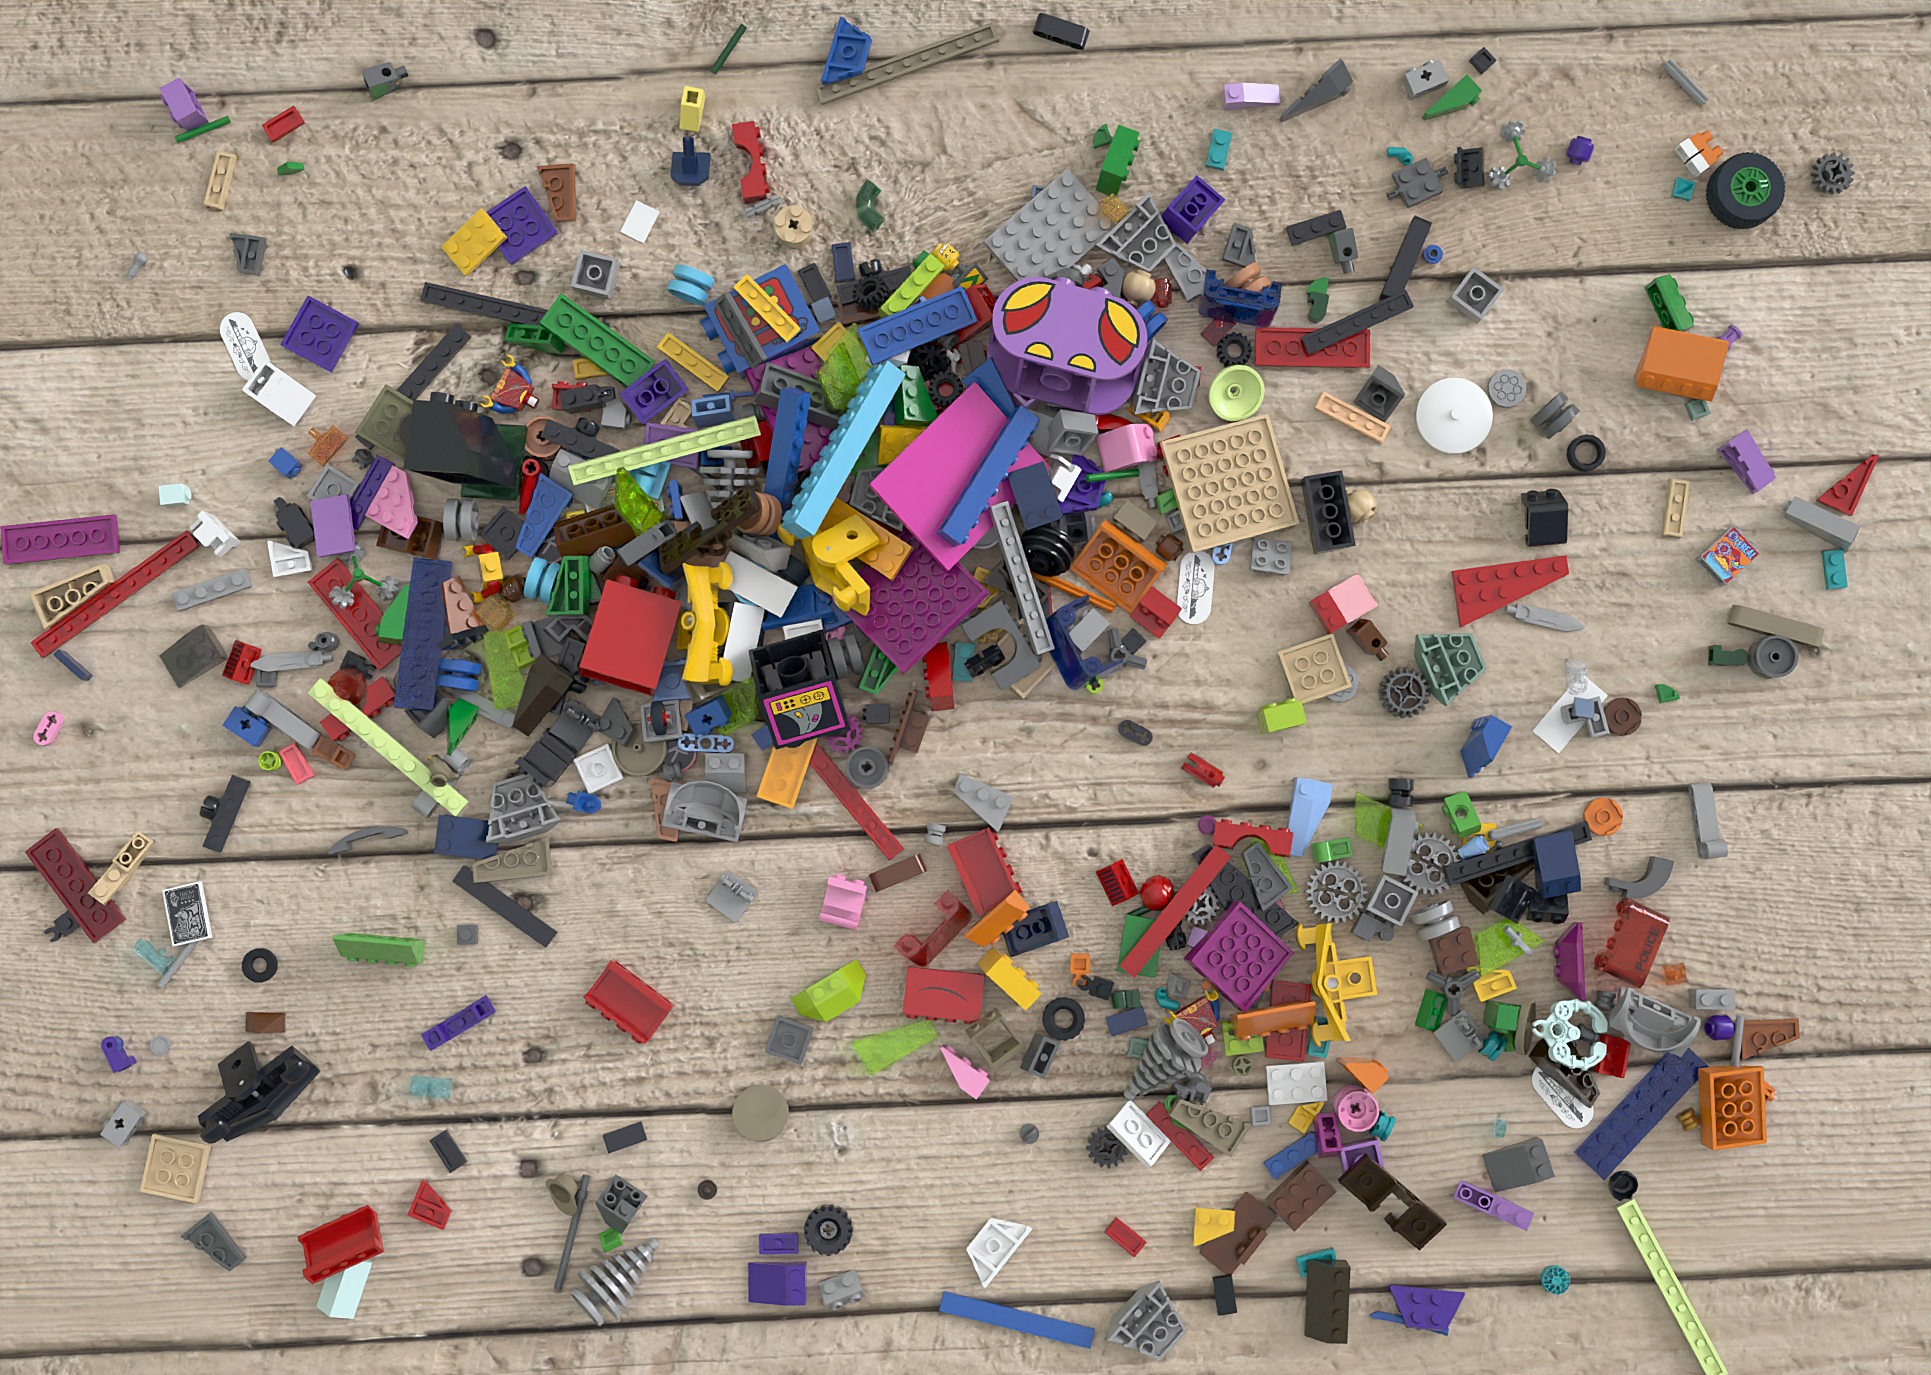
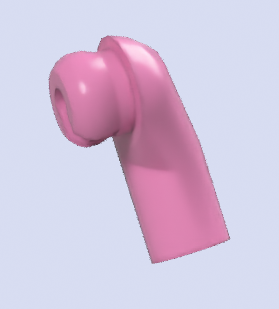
M848 625L827 632L825 634L826 640L837 637L840 641Z

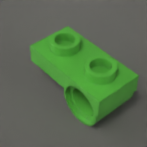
M1350 837L1311 844L1314 863L1353 856Z

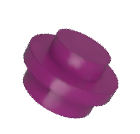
M1208 815L1201 817L1198 821L1199 831L1205 835L1214 833L1216 820Z

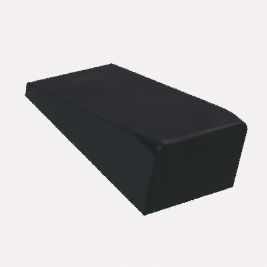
M642 1121L603 1134L608 1153L647 1140Z

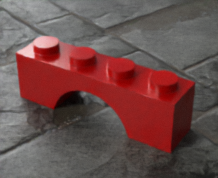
M754 121L732 124L736 148L746 151L753 160L750 172L740 179L744 202L762 201L767 198V193H770L768 182H764V175H767L765 163H761V157L764 156L762 145L758 143V138H761L759 126L756 127Z
M380 677L366 688L368 694L367 702L361 712L367 717L374 719L381 714L380 710L384 707L389 708L397 702L396 699L400 695L386 677ZM332 713L320 721V724L333 741L342 742L350 736L349 733L352 730Z
M1221 819V822L1216 821L1213 847L1217 845L1220 848L1233 850L1235 845L1242 839L1255 837L1267 844L1272 856L1291 858L1294 834L1288 828L1273 830L1271 826L1267 825L1252 827V824L1247 822H1240V825L1232 824L1231 820Z

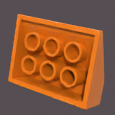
M1653 326L1634 375L1636 387L1712 402L1720 381L1729 341Z
M1106 519L1070 569L1131 614L1168 564Z
M1304 1000L1246 1012L1232 1013L1230 1016L1234 1037H1240L1241 1041L1252 1039L1251 1035L1259 1034V1037L1269 1036L1271 1031L1276 1030L1280 1034L1290 1032L1289 1028L1297 1027V1030L1308 1029V1025L1314 1023L1315 1001Z
M1713 1066L1698 1068L1702 1145L1711 1150H1721L1767 1143L1764 1067Z

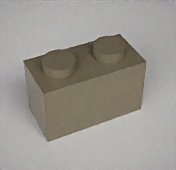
M1128 499L1113 518L1114 525L1122 531L1125 529L1130 532L1129 536L1137 542H1144L1158 523V521Z

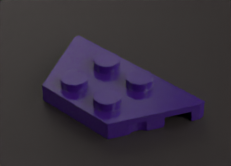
M1074 455L1071 464L1077 465L1082 470L1064 501H1059L1058 503L1062 514L1096 511L1106 480L1087 482V474L1105 472L1098 468L1091 459L1088 460L1083 455Z
M1389 1286V1292L1394 1297L1395 1305L1402 1315L1406 1328L1446 1331L1465 1296V1292Z

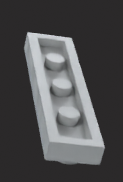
M243 568L173 592L172 595L177 611L181 612L251 588L252 584L247 569Z

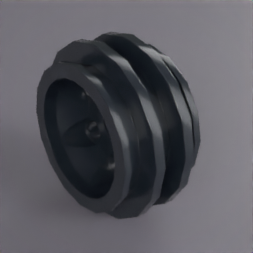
M1044 524L1025 530L1022 533L1020 541L1031 571L1042 576L1054 577L1070 569L1076 551L1072 539L1065 532L1057 527Z

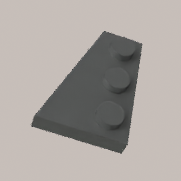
M213 1212L206 1215L180 1236L184 1240L188 1239L195 1244L194 1247L198 1250H203L209 1254L212 1260L228 1271L233 1270L247 1258Z

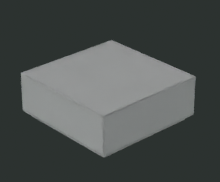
M1270 1105L1250 1106L1252 1127L1272 1125Z

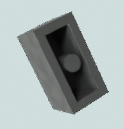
M1035 1032L1020 1068L1045 1079L1060 1043Z

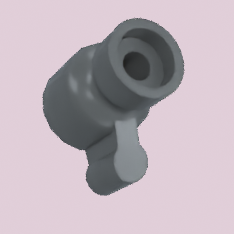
M321 632L316 635L315 642H309L308 647L312 650L321 648L328 652L334 651L339 646V638L333 633Z

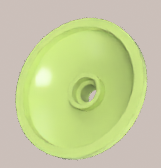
M1233 365L1223 369L1213 379L1209 389V402L1213 411L1219 417L1228 421H1240L1250 417L1258 410L1263 401L1265 392L1263 380L1254 369L1245 365ZM1235 387L1234 391L1230 392V389Z

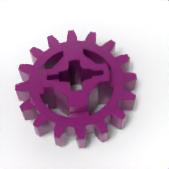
M848 713L851 729H847L846 738L838 737L840 734L834 737L823 736V739H828L826 746L832 745L831 751L837 748L838 754H841L842 750L849 754L850 748L854 751L856 744L861 746L858 740L864 738L863 735H860L864 728L858 727L861 721L855 722L856 716H852L850 719ZM856 730V738L853 741L851 735ZM843 741L847 746H839L835 743Z

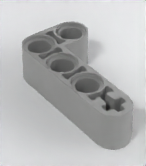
M256 689L244 705L253 713L266 718L309 750H311L322 735L320 731L262 690Z
M458 747L451 756L446 753L442 759L454 773L459 775L457 780L449 779L447 783L451 787L456 784L473 760ZM422 790L411 807L427 819L433 814L440 803Z
M1711 783L1690 784L1688 792L1699 858L1727 857L1728 847L1726 841L1720 839Z

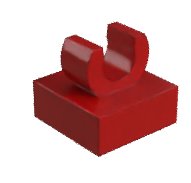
M1089 274L1090 280L1087 283L1083 280L1084 285H1082V288L1090 290L1093 287H1103L1102 280L1098 275L1094 277L1092 274Z

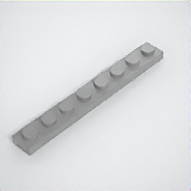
M1006 501L990 506L988 509L1034 654L1038 655L1053 650L1055 648L1009 503Z

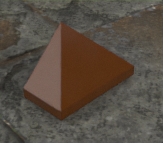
M246 1012L245 1031L258 1034L284 1033L286 1013Z

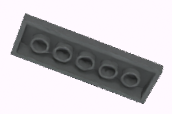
M766 362L754 402L777 410L781 389L793 387L808 392L811 396L807 421L834 431L839 426L838 421L840 417L846 414L849 409L847 408L848 403L857 394Z

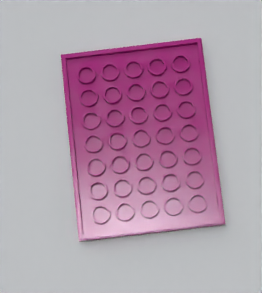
M973 382L868 484L945 571H949L993 526L992 518L987 508L978 516V524L973 529H970L968 532L969 538L963 545L954 547L936 534L1008 419L976 382ZM1028 442L1025 448L1018 452V459L1013 466L1010 465L1007 471L1012 472L1041 461L1044 462L1047 471L1051 467ZM1006 477L1004 481H1000L998 484L999 490L988 500V507L1008 501L1011 508L1016 503L1008 477Z

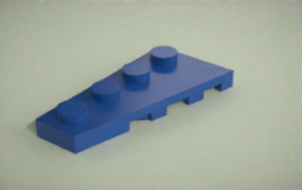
M992 356L965 376L962 381L967 387L976 382L1008 418L1013 409L1016 408V405H1014L1010 397L1011 394L1008 388H1006L1002 380L1003 377L1000 371L997 370Z
M540 473L515 548L528 557L533 558L574 494Z

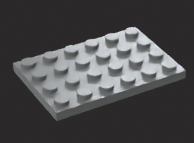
M1067 168L985 239L983 243L1013 278L1019 281L1031 277H1045L1060 269L1072 267L1117 224Z

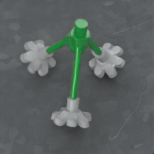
M1510 120L1508 122L1509 125L1502 124L1501 129L1504 132H1501L1500 136L1507 142L1514 141L1518 156L1515 159V164L1507 170L1503 166L1499 169L1497 167L1491 168V173L1487 175L1488 179L1492 180L1490 182L1491 186L1495 187L1497 185V190L1502 191L1504 186L1509 187L1511 184L1509 181L1510 172L1518 166L1523 167L1525 165L1535 168L1532 170V174L1537 176L1536 180L1539 183L1543 180L1546 183L1550 182V175L1555 176L1556 170L1552 169L1556 167V162H1549V158H1543L1542 162L1537 161L1534 164L1528 161V158L1521 152L1518 141L1521 140L1520 135L1525 133V128L1522 127L1523 122L1519 120L1515 124L1514 120Z
M360 541L355 543V552L340 555L342 560L347 559L349 564H354L355 570L352 573L353 578L347 587L343 586L340 588L335 586L332 589L333 591L329 593V597L334 598L332 600L333 604L337 605L340 603L341 609H346L347 604L352 606L354 595L350 592V589L356 581L361 582L363 580L377 585L376 593L381 595L380 598L383 601H386L387 598L390 600L395 598L393 592L398 593L399 587H396L399 584L397 579L386 576L384 581L381 580L379 582L365 575L364 571L359 568L358 563L362 561L361 556L365 555L366 552L364 548H361L362 543Z

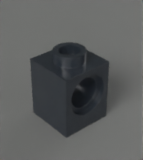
M1084 511L1066 513V531L1072 542L1088 541L1087 522Z
M866 704V708H863L862 711L863 720H866V724H890V704Z

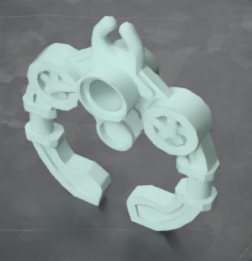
M1579 999L1555 1002L1551 1006V1014L1546 1020H1537L1532 1023L1533 1027L1540 1024L1542 1026L1541 1032H1538L1535 1028L1532 1029V1032L1546 1040L1549 1046L1548 1054L1552 1061L1560 1062L1570 1069H1575L1576 1067L1586 1071L1605 1057L1607 1045L1595 1042L1591 1046V1053L1588 1058L1582 1057L1581 1060H1576V1056L1570 1055V1048L1566 1043L1577 1040L1580 1037V1030L1571 1025L1567 1020L1572 1016L1573 1012H1578L1581 1009L1584 1014L1592 1017V1028L1595 1033L1607 1032L1608 1022L1602 1012L1592 1005L1590 1001L1581 1002Z

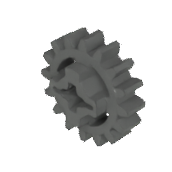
M1835 152L1830 154V156L1825 154L1822 158L1820 157L1816 161L1817 164L1812 166L1816 171L1811 173V176L1816 178L1812 183L1819 184L1816 189L1818 190L1822 187L1824 194L1829 190L1830 195H1833L1836 192L1839 194L1843 189L1849 188V184L1854 180L1850 176L1855 174V171L1850 170L1854 165H1848L1847 163L1849 158L1842 159V153L1836 157ZM1833 162L1831 165H1824L1825 163Z

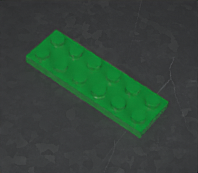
M560 293L539 323L545 330L626 388L650 371L656 362L562 293Z

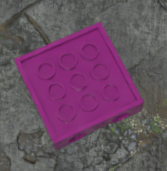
M1234 901L1209 932L1183 959L1196 972L1208 980L1237 1010L1246 1012L1294 952L1240 901Z

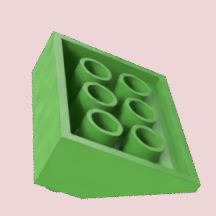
M359 933L333 935V941L340 956L347 957V961H359V958L366 959L367 963H378V960H383L388 965H397V962H405L404 966L416 967V964L423 963L425 939Z

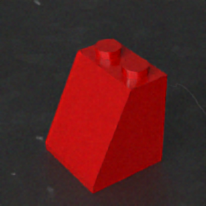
M986 284L972 285L965 290L978 321L975 324L953 332L959 335L958 343L967 342L992 325L993 310L997 300Z
M767 421L758 422L761 435L740 440L742 451H753V457L745 459L747 468H760L763 463L769 462L773 433Z

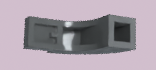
M1650 856L1647 870L1639 880L1627 882L1605 877L1604 885L1610 886L1609 890L1621 892V889H1623L1621 897L1625 898L1650 896L1665 885L1671 875L1674 861Z

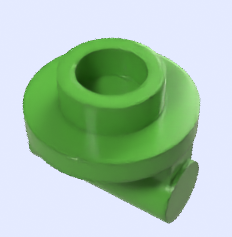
M1516 1032L1502 1033V1036L1507 1039L1504 1052L1516 1051Z

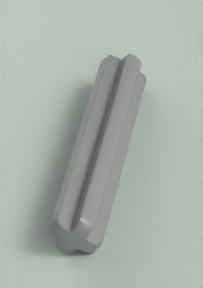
M1670 59L1664 64L1663 68L1700 106L1709 99L1673 60Z
M1537 818L1489 830L1488 835L1490 840H1497L1540 829L1542 824L1541 820Z

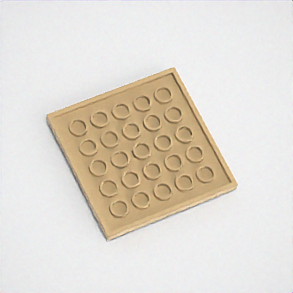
M1268 414L1160 442L1191 553L1300 524Z

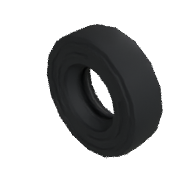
M265 948L250 950L242 961L243 974L253 982L262 983L270 980L278 969L276 956ZM257 958H263L267 963L266 970L262 973H258L253 969V962Z

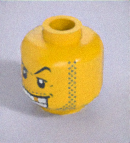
M940 243L932 252V255L945 266L943 272L948 269L953 271L959 264L957 260L959 253L948 243L943 245Z

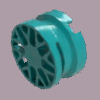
M1492 1030L1484 1040L1483 1048L1479 1049L1478 1052L1482 1055H1487L1489 1060L1494 1061L1505 1048L1507 1039L1503 1036H1498V1033Z
M1380 1110L1376 1123L1369 1130V1135L1377 1136L1381 1141L1385 1142L1392 1132L1396 1118L1394 1116L1389 1117L1386 1115V1112Z
M1550 1265L1541 1273V1284L1548 1292L1559 1295L1568 1290L1570 1277L1563 1268L1557 1265Z

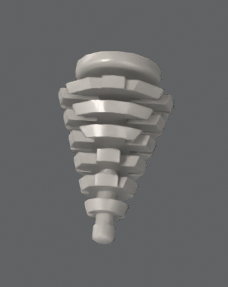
M707 450L708 457L722 458L724 460V468L699 467L700 473L724 474V479H703L704 485H724V491L706 490L708 496L724 497L725 500L737 493V491H734L735 485H755L756 480H735V474H759L760 469L735 468L737 459H751L753 451ZM710 502L711 508H716L722 502Z
M1175 1018L1170 1025L1163 1024L1161 1026L1160 1023L1148 1042L1149 1047L1146 1046L1143 1052L1144 1055L1139 1061V1066H1136L1134 1069V1076L1129 1081L1130 1087L1124 1091V1096L1128 1100H1133L1138 1093L1140 1096L1148 1094L1149 1091L1157 1090L1158 1087L1167 1086V1082L1180 1081L1183 1077L1190 1076L1191 1073H1197L1201 1068V1058L1208 1052L1207 1044L1201 1034L1191 1024L1180 1018Z
M651 1238L645 1246L641 1244L635 1246L636 1254L630 1249L623 1252L628 1259L627 1262L618 1254L612 1256L619 1270L608 1260L601 1261V1266L610 1278L596 1265L590 1266V1272L601 1286L584 1270L577 1273L592 1294L586 1297L576 1287H573L569 1293L598 1326L604 1323L602 1314L596 1308L599 1303L616 1319H620L622 1313L608 1294L623 1308L627 1306V1299L616 1286L619 1285L628 1296L632 1297L634 1289L625 1278L628 1277L638 1286L641 1280L634 1269L636 1268L640 1273L644 1274L647 1268L642 1262L644 1260L648 1263L651 1262L653 1258L651 1253L660 1246L659 1242L655 1238Z

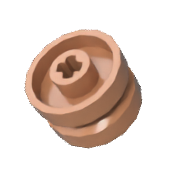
M1256 262L1240 270L1222 286L1227 295L1237 293L1232 299L1237 309L1254 301L1271 286V282L1266 276L1257 278L1261 273V268Z
M537 416L530 419L524 425L522 431L524 448L532 456L542 461H553L560 449L566 450L565 447L547 439L543 442L541 434L548 419L557 422L548 416Z
M755 491L758 512L736 527L743 533L769 536L779 527L782 519L781 504L775 496Z

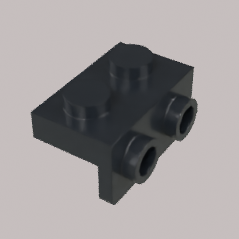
M1457 147V153L1454 154V162L1457 165V172L1454 173L1455 183L1461 189L1484 187V148L1463 149L1462 147Z
M1536 891L1528 905L1526 920L1536 923H1565L1569 915L1568 895L1543 898L1539 891Z

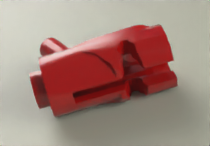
M1190 752L1187 758L1197 763V766L1192 767L1184 762L1181 769L1212 788L1215 786L1220 787L1225 778L1222 776L1223 771Z

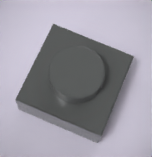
M457 925V945L478 944V925Z

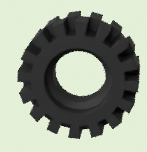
M871 274L869 278L864 276V280L860 279L859 284L856 283L854 285L855 289L852 291L855 301L862 310L866 309V311H870V308L872 311L875 310V307L881 308L880 304H884L886 302L885 299L888 300V295L890 294L889 288L882 277L876 274L875 276Z
M1236 332L1228 333L1225 337H1222L1216 350L1217 358L1219 357L1220 359L1219 362L1223 363L1225 367L1245 365L1252 354V346L1250 345V340H1247L1248 337L1242 336V333L1236 334ZM1230 344H1238L1242 350L1241 355L1238 357L1229 356L1227 347Z
M941 371L939 374H935L930 380L928 387L930 398L936 405L938 404L940 407L946 406L947 408L963 393V384L960 377L956 376L953 372L949 373V371ZM944 382L950 383L953 386L952 394L942 396L938 391L940 384Z

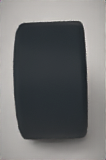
M791 554L789 555L787 568L778 570L779 573L798 587L811 574L810 570Z

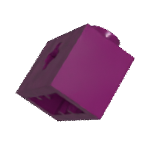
M1336 1112L1317 1114L1313 1119L1318 1158L1338 1157L1342 1152L1337 1114Z

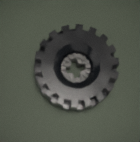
M823 1204L821 1207H816L808 1215L804 1225V1239L806 1238L807 1245L812 1247L811 1250L819 1252V1255L827 1254V1256H831L834 1253L835 1255L839 1254L850 1243L853 1233L851 1217L849 1218L848 1212L846 1210L843 1211L840 1206H834V1204ZM827 1224H830V1227L834 1228V1230L831 1231V1234H828L827 1231H823V1229L826 1228Z

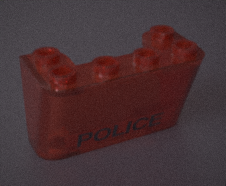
M949 889L934 903L947 916L923 943L915 936L906 932L893 946L904 957L920 967L930 964L972 918L970 909Z
M1623 898L1616 906L1617 916L1620 917V920L1617 919L1613 929L1615 932L1613 937H1610L1607 941V951L1597 954L1593 963L1595 965L1594 970L1636 988H1641L1647 979L1666 933L1670 917L1632 899Z

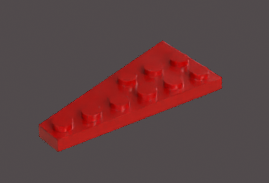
M1567 555L1451 571L1460 628L1569 575Z

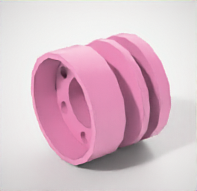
M1347 1085L1340 1088L1332 1101L1334 1113L1336 1112L1338 1120L1347 1129L1355 1132L1370 1129L1376 1123L1379 1116V1106L1369 1092L1358 1085ZM1351 1104H1353V1105L1356 1104V1105H1357V1108H1356V1109H1355V1108H1351L1350 1105H1351Z

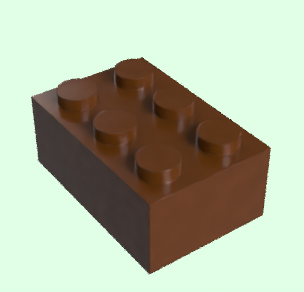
M1306 1159L1265 1198V1201L1295 1232L1337 1191Z

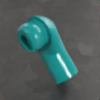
M1387 147V157H1397L1402 164L1407 166L1412 164L1413 156L1405 147Z
M1105 491L1101 495L1098 508L1107 506L1112 502L1113 495L1111 492Z
M1158 988L1155 991V998L1159 1006L1177 1011L1179 1002L1170 1000L1165 988Z

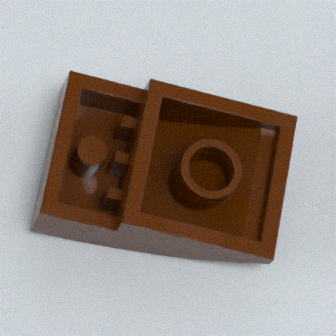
M417 516L418 523L409 539L381 525L376 546L435 560L443 532V522Z

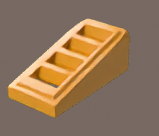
M1133 403L1128 409L1129 413L1144 423L1150 424L1152 428L1160 433L1171 419L1170 413L1167 411H1157L1153 419H1150L1154 412H1147L1146 415H1143L1144 413L1134 414Z

